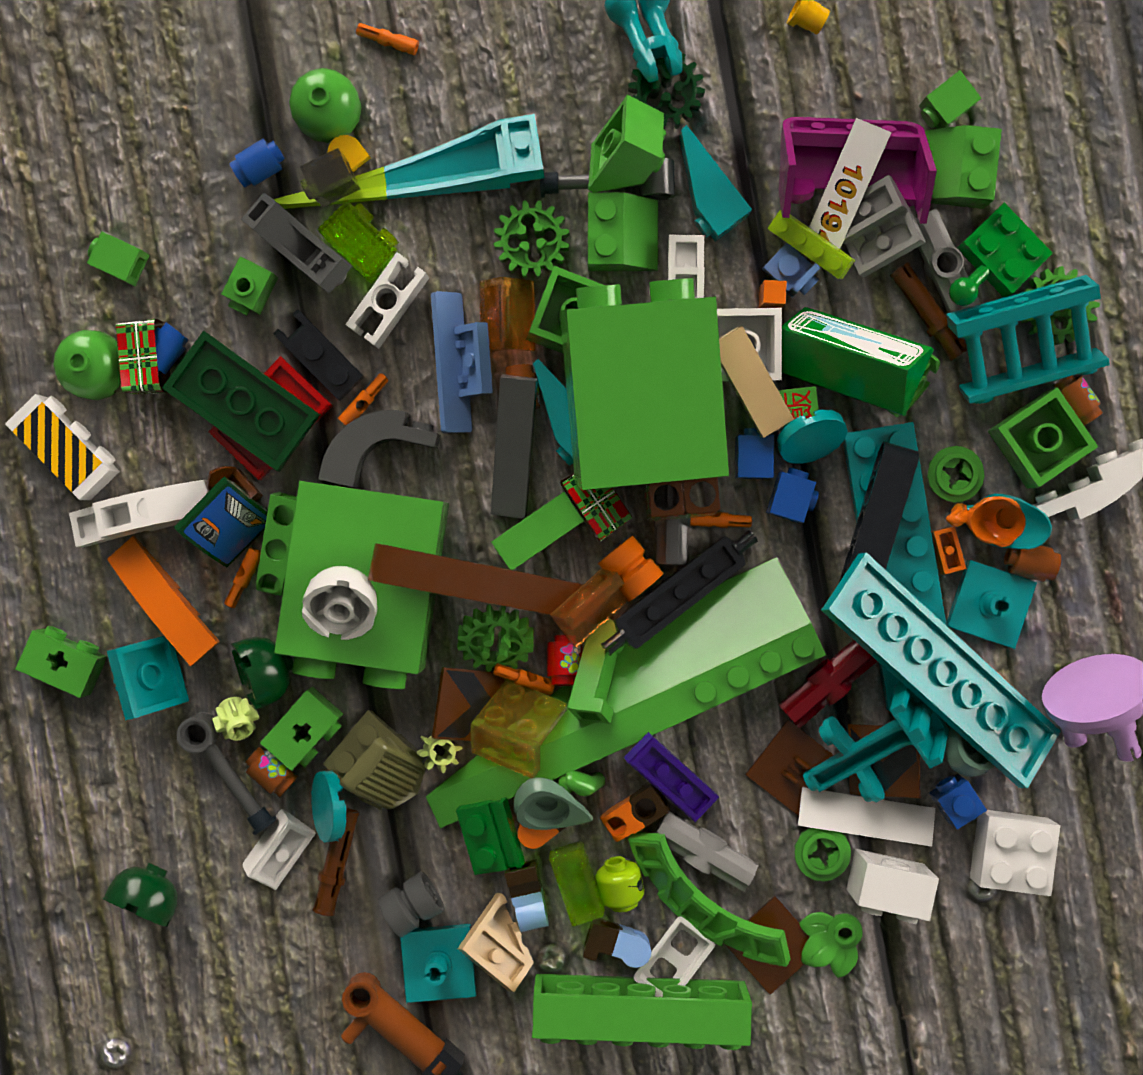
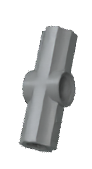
M937 208L929 211L927 224H920L918 217L915 218L926 243L918 247L924 260L925 273L933 280L947 312L951 313L980 305L978 297L970 305L959 306L949 296L951 284L956 279L968 277L963 267V255L959 249L954 247ZM939 255L949 259L951 266L948 273H944L938 268L937 258Z
M671 812L661 817L653 833L665 834L669 848L682 855L688 864L706 874L711 872L743 892L752 882L758 864L727 846L726 841L711 831L702 827L698 829Z

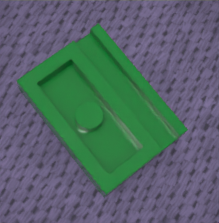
M507 797L497 801L488 800L462 805L456 809L474 875L505 871L512 867L517 869L523 867L525 859Z

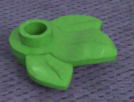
M814 912L799 922L802 930L810 936L802 949L801 961L803 964L811 967H824L830 964L837 978L845 976L854 968L858 960L856 945L860 942L863 935L861 923L856 917L847 913L838 914L833 917L824 912ZM842 928L851 930V934L847 937H842L838 933Z

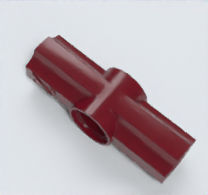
M852 640L832 659L824 660L810 671L805 677L806 681L778 705L798 728H801L826 705L830 706L846 695L852 688L851 684L873 666L877 660L855 640Z

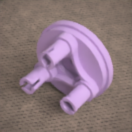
M1121 654L1095 655L1077 660L1063 667L1049 679L1042 693L1043 705L1048 716L1061 727L1065 739L1064 742L1068 747L1076 748L1084 745L1087 742V734L1107 732L1109 736L1113 737L1120 760L1126 762L1134 760L1130 749H1133L1137 759L1141 756L1142 750L1135 734L1137 728L1135 721L1143 715L1142 661Z

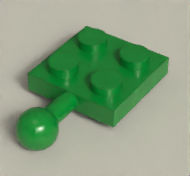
M1004 202L957 247L976 270L969 277L956 279L950 286L949 296L959 306L970 305L978 297V287L987 280L1003 298L1009 297L1053 252Z

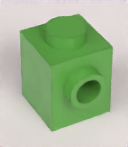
M240 256L221 295L230 300L228 307L246 316L250 310L260 315L278 277L271 271Z

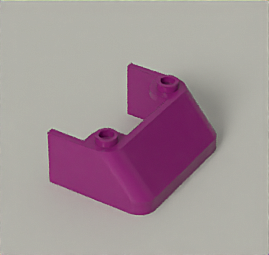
M790 117L783 121L779 171V198L782 218L790 217L791 203L802 204L814 196L815 189H826L856 119ZM863 120L892 132L868 187L890 175L908 207L915 206L919 223L927 224L937 170L924 128L916 123L907 121Z

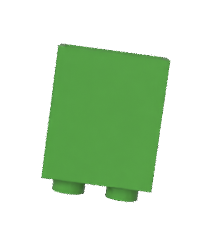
M693 278L649 282L651 302L622 305L620 284L576 288L578 309L560 310L574 480L581 490L729 476L716 297L695 298Z
M299 481L274 652L276 654L294 656L292 673L306 677L333 679L335 678L337 663L364 666L363 683L366 685L389 689H405L407 673L419 674L425 669L436 593L370 581L377 594L378 609L374 624L364 635L349 640H341L342 634L329 633L328 638L311 629L302 616V601L311 579L324 569L333 566H347L359 570L368 577L375 543L442 556L449 503Z

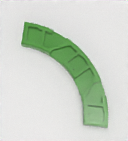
M637 832L629 836L628 841L641 872L645 877L648 876L659 890L657 895L678 917L685 918L705 938L721 947L723 944H726L744 952L743 956L749 959L787 967L791 958L784 930L769 928L744 920L718 906L705 896L679 867L668 846L665 834Z

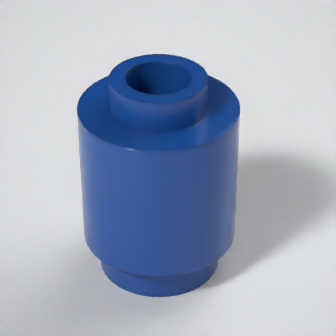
M262 138L236 154V159L229 164L240 183L246 188L251 184L256 186L282 170L283 167L280 162L285 158L274 141L267 143Z
M167 322L161 329L159 327L155 329L158 372L161 371L165 375L185 352L186 348L184 346L189 341V339Z

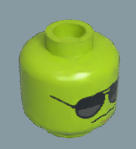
M622 856L607 859L605 865L601 866L595 875L602 904L611 908L614 912L631 911L638 906V902L644 896L645 889L639 866L631 860H625Z

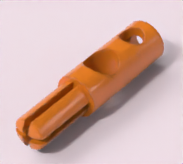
M359 23L358 28H356L358 36L376 41L383 46H391L395 50L406 52L413 56L417 53L419 40L401 34H393L389 30L383 28L380 30Z
M379 373L369 386L356 396L338 419L343 424L348 425L353 420L359 418L375 400L374 397L388 383V378L384 374ZM363 400L364 406L357 408V402Z
M719 512L712 516L693 517L690 520V526L750 528L753 520L752 516Z
M249 547L224 601L226 606L236 607L259 564L261 551Z
M497 663L493 670V674L514 681L517 685L547 695H551L555 686L551 685V679L520 668L517 670Z

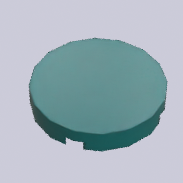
M833 410L814 411L815 416L807 419L805 415L799 416L788 423L777 438L778 449L783 459L790 463L803 464L816 461L837 449L845 440L848 432L841 414Z
M332 770L316 773L311 790L313 820L318 836L324 843L339 841L338 839L342 838L346 827V804L344 800L339 801L338 792L342 791L343 787L339 784L340 779L338 775Z

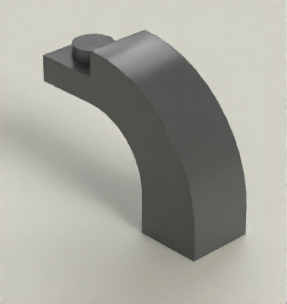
M265 193L258 198L241 219L329 294L335 287L344 282L347 272L352 268V265L318 239Z
M382 410L368 413L350 422L332 440L324 455L318 480L358 488L364 461L369 453L380 444L389 441H404L438 449L441 435L433 432V425L413 421L412 427H408L410 414L406 411Z

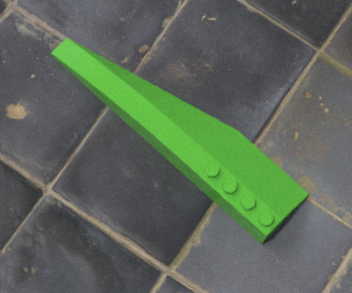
M778 558L770 559L725 580L638 649H633L625 644L624 649L617 654L606 700L614 710L611 724L578 720L567 709L573 686H561L529 712L528 715L504 732L502 736L426 795V799L439 827L443 828L459 821L456 809L459 806L488 800L497 801L504 797L511 799L515 797L519 787L530 778L557 779L566 775V772L575 771L639 742L648 732L651 735L657 734L825 656L826 653Z

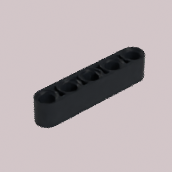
M886 441L882 442L839 582L859 553L867 552L886 570L917 468L919 451Z

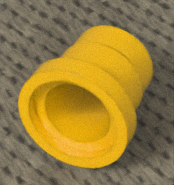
M797 0L788 16L787 24L792 27L798 25L817 35L823 28L830 10L814 0Z

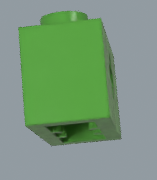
M47 626L46 629L32 630L15 670L78 698L91 695L108 656L99 653V647L84 640H79L76 643L67 639V633L59 628ZM65 653L63 659L68 662V665L62 666L63 660L58 657L59 654Z
M311 687L303 693L260 744L291 771L299 764L305 768L319 753L314 747L321 739L324 738L328 742L342 727L337 721L344 714L318 690ZM307 723L311 726L308 731L309 735L302 738L299 733L302 730L301 727Z

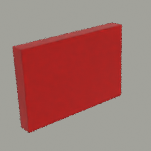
M281 356L264 372L269 378L321 414L317 421L333 406ZM215 426L208 431L258 480L261 481L273 469Z

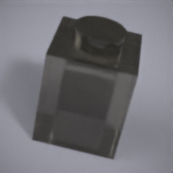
M339 148L300 166L305 177L300 180L306 196L309 200L314 198L322 207L361 189L346 156Z

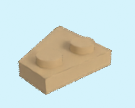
M495 893L457 949L507 991L515 992L534 962L528 948L522 943V934L517 923L513 922L505 905L508 903L506 897L502 893Z

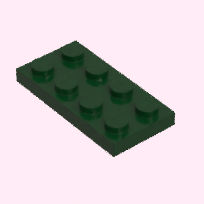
M204 330L162 387V389L278 472L281 471L321 415Z

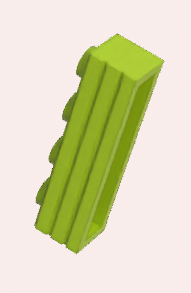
M781 210L767 228L838 279H843L856 261L791 214L789 218H782Z

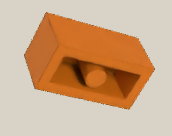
M764 280L759 287L758 308H782L786 304L787 281Z
M955 526L931 531L940 574L945 575L966 569Z

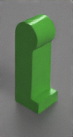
M282 492L270 494L256 580L257 591L283 596L297 500L295 495Z
M601 618L596 623H593L587 634L567 707L578 720L611 724L614 710L606 700L617 654L624 649L625 644L611 656L605 652L607 649L602 648L601 643H604L617 632L613 620L608 618Z

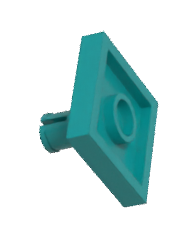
M967 560L965 564L966 569L963 570L946 621L947 627L1015 649L1037 582Z
M165 636L107 651L114 677L113 682L116 684L115 689L119 695L125 721L189 701L176 650Z
M471 924L416 928L407 935L400 937L406 1003L476 997L477 988L474 962L457 949L471 930Z

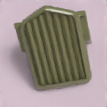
M368 710L325 760L323 765L329 771L332 770L338 775L340 779L339 784L348 792L355 794L363 802L382 810L383 808L394 809L418 795L426 771L422 761L426 757L417 755L418 749L402 734H397L373 711Z

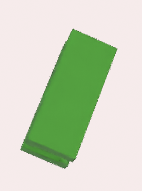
M563 492L491 541V543L508 568L514 570L580 525L584 520L568 496Z

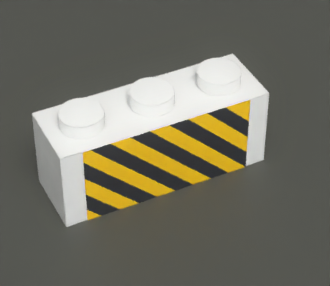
M35 394L5 425L79 500L91 501L120 472L113 465L116 461L115 458L104 447L99 446L97 448L88 439L91 434L82 424L77 421L72 423L64 415L67 410L56 398Z

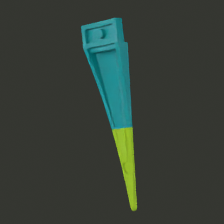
M535 114L499 119L445 144L390 165L273 200L284 209L506 189L510 188V183L542 179L545 176Z

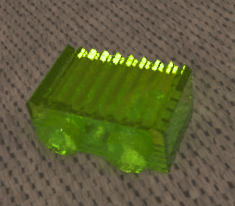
M346 200L319 226L317 231L372 284L382 274L396 252L399 253L395 248L399 242L386 228L379 232L370 223L374 217L362 204L358 203L354 207Z
M577 841L551 850L549 860L571 925L577 926L603 917L605 907L600 898L593 869H591V863L589 862V856L586 855V849H584V843Z

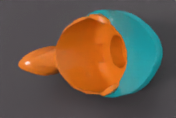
M994 493L988 495L975 505L957 503L946 517V521L952 526L959 527L966 523L974 536L981 542L1002 548L1033 549L1045 543L1052 532L1050 519L1043 511L1021 498L1006 494Z

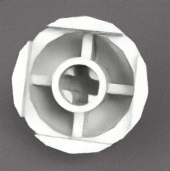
M333 566L317 574L311 579L302 601V616L308 626L318 634L328 638L329 633L342 634L341 640L360 637L369 631L374 624L378 609L376 589L368 580V577L359 570L347 566Z

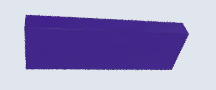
M649 732L624 756L628 764L694 822L719 798L715 791Z

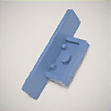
M436 291L431 293L441 432L468 433L472 431L470 397L493 393L488 323L475 322L464 325L462 294Z

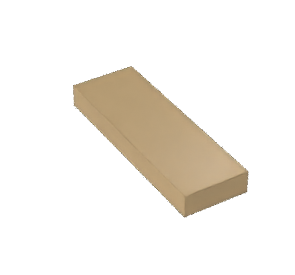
M738 326L719 338L721 367L760 437L764 438L794 420L743 326Z

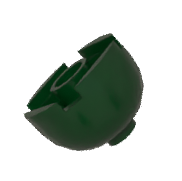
M256 636L231 643L233 650H231L238 676L241 684H245L247 690H252V693L246 696L255 710L276 702L286 693L290 683L289 671L293 670L291 656L274 653L275 642L265 637Z
M148 863L145 869L133 866L120 872L109 885L103 900L153 923L168 927L177 906V890L174 884L165 878L168 871Z

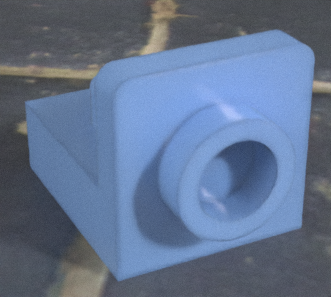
M786 243L762 270L772 280L787 281L786 293L793 298L799 291L805 295L819 281L815 274L821 267L817 263L812 265L794 247Z

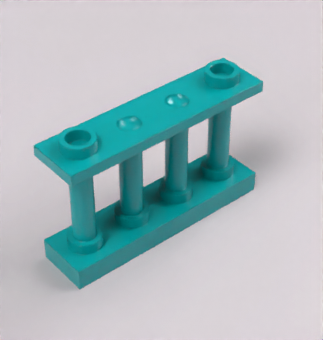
M1087 275L947 313L948 327L958 338H965L972 382L959 385V390L969 403H987L999 395L1076 374H1093L1098 368L1109 366L1110 363L1107 356L1096 347L1091 349L1086 306L1090 301L1101 299L1099 284ZM1068 308L1071 309L1077 353L1056 358L1050 316L1053 315L1054 311ZM1033 318L1036 320L1042 362L1021 368L1015 326L1018 324V321ZM997 327L1001 331L1007 372L987 377L980 335L983 334V331Z

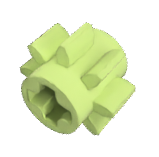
M230 697L223 700L215 708L218 716L214 717L212 721L216 732H222L224 739L243 740L256 729L253 721L258 720L259 715L257 710L249 704L247 698Z
M421 735L420 738L424 745L423 749L417 751V755L428 758L424 763L425 768L430 770L434 764H437L439 771L445 773V765L450 763L459 764L455 756L456 751L463 749L461 745L453 744L452 740L434 739L432 736L427 738ZM437 744L445 750L443 756L438 755L433 750Z

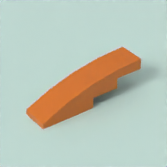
M132 536L107 558L112 568L145 613L190 666L195 665L220 643L217 637L198 617L200 615L199 612L179 591V585L135 536Z

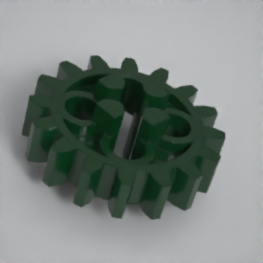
M682 53L683 65L680 74L686 78V81H677L672 91V98L675 101H683L684 106L681 108L673 107L671 95L668 92H664L661 95L658 105L651 106L664 113V130L667 122H672L675 129H678L680 126V118L690 122L693 117L690 109L699 111L701 108L700 101L695 98H702L705 94L704 88L697 87L703 82V74H693L697 64L692 62L686 65L684 63L686 54ZM664 58L655 59L658 74L661 76V84L659 81L649 83L638 69L632 70L631 77L637 82L628 84V92L635 93L632 96L633 98L648 105L646 100L648 98L656 99L661 85L665 89L671 86L674 76H670Z

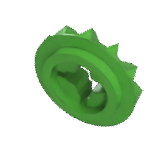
M951 446L938 451L929 462L926 478L929 480L931 491L936 493L942 500L963 502L972 498L980 490L984 481V467L980 458L972 450L962 446ZM960 463L959 473L964 475L963 477L968 479V481L955 480L950 485V475L946 474V471L942 469H953Z
M809 828L801 832L797 843L794 845L795 861L799 869L813 880L829 881L835 879L849 865L851 848L842 832ZM818 839L826 848H834L826 853V866L818 856H812V852L817 851Z

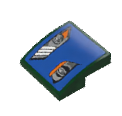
M224 476L174 528L190 543L227 568L265 530L268 509L250 498L244 489Z

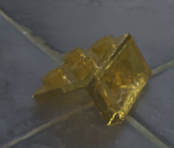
M506 680L471 723L472 753L529 778H534L540 771V746L567 711V704L536 690L517 685L514 681Z

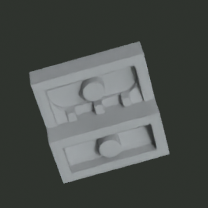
M887 175L867 187L843 243L846 244L851 257L856 260L854 265L858 274L866 277L921 246L926 241L892 177Z

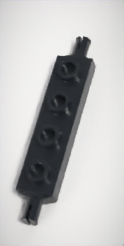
M748 530L736 541H732L726 536L721 537L614 619L613 622L617 632L604 643H601L602 648L607 649L605 652L611 656L624 644L633 649H638L745 566L746 562L742 553L758 542L756 536L752 537L754 533Z

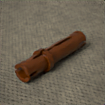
M907 262L903 267L901 266L890 275L891 279L895 281L929 329L926 331L929 337H935L949 357V360L952 361L967 351L966 343L961 337L958 338L948 327L946 315L916 275L910 263Z
M346 808L345 833L342 838L338 839L339 841L329 842L323 871H319L317 879L320 881L312 911L320 915H335L340 888L345 885V867L357 819L360 812L351 808Z

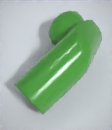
M575 770L566 772V775L561 776L558 784L569 793L574 791L580 796L587 797L604 787L605 777L600 772H593L588 775Z

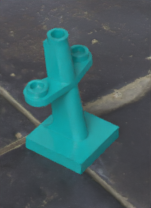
M898 680L890 706V712L895 719L859 741L854 742L833 716L823 721V725L819 727L822 740L828 746L833 744L840 752L804 772V781L811 791L818 790L821 792L856 773L860 780L858 784L859 791L864 800L877 803L884 799L885 793L881 782L870 765L902 747L914 745L929 768L943 763L949 729L942 718Z

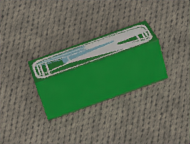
M804 307L782 325V374L902 416L906 415L934 351L932 347L808 307Z

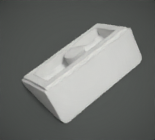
M283 809L276 815L277 819L269 825L243 862V868L249 878L274 890L279 887L316 834L314 830Z

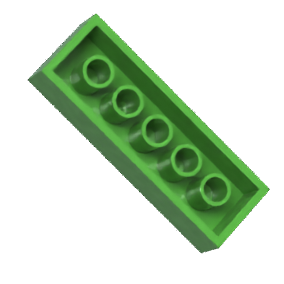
M536 974L533 996L532 1038L540 1039L541 1042L547 1044L559 1043L561 1039L576 1040L578 1044L593 1045L597 1041H612V1044L617 1046H630L633 1042H648V1045L661 1048L669 1046V1043H681L685 1047L692 1049L704 1048L705 1044L720 1045L721 1048L727 1050H738L741 1046L751 1045L752 1001L745 981L690 979L686 986L678 985L680 982L679 978L647 977L646 980L654 985L652 986L637 983L634 977ZM655 987L663 992L662 997L655 996Z

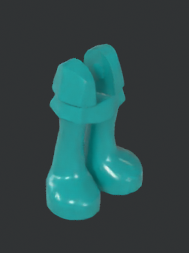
M606 0L604 8L609 19L624 30L634 51L632 57L637 63L636 67L649 83L659 79L655 61L657 58H664L671 77L682 72V52L678 49V41L670 33L664 16L670 0H638L640 12L653 35L649 38H646L641 26L636 0Z

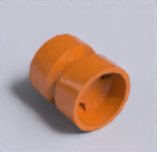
M633 535L597 563L609 579L616 578L618 580L616 588L628 602L640 595L664 574L652 558L645 559L643 557L645 549Z

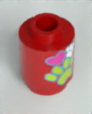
M555 635L554 642L547 643V677H551L552 686L574 685L582 656V642H575V635Z

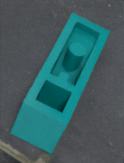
M686 125L681 129L679 140L693 212L697 218L694 220V223L702 235H705L706 238L711 236L716 242L750 215L752 208Z
M537 359L533 365L554 437L560 446L556 452L571 466L573 464L567 389Z

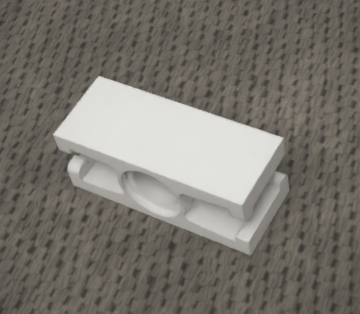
M396 252L345 324L361 336L364 331L360 326L373 311H376L383 317V320L373 336L367 333L364 338L378 349L429 279L426 272L417 267L414 271L415 277L404 290L400 291L393 285L402 267L406 269L409 264L408 260L398 252ZM385 293H394L397 297L394 307L388 310L381 309L379 306L381 296Z

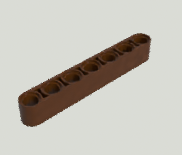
M375 543L368 580L592 623H596L598 620L604 588L378 543Z

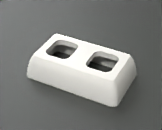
M677 917L651 951L649 961L635 972L634 980L637 983L654 986L646 979L647 977L655 978L651 975L650 969L658 958H665L677 969L673 978L680 979L678 985L686 986L713 950L715 943L705 938L685 918ZM680 930H685L698 941L697 946L688 956H684L671 946L672 939ZM655 987V996L662 997L663 992Z

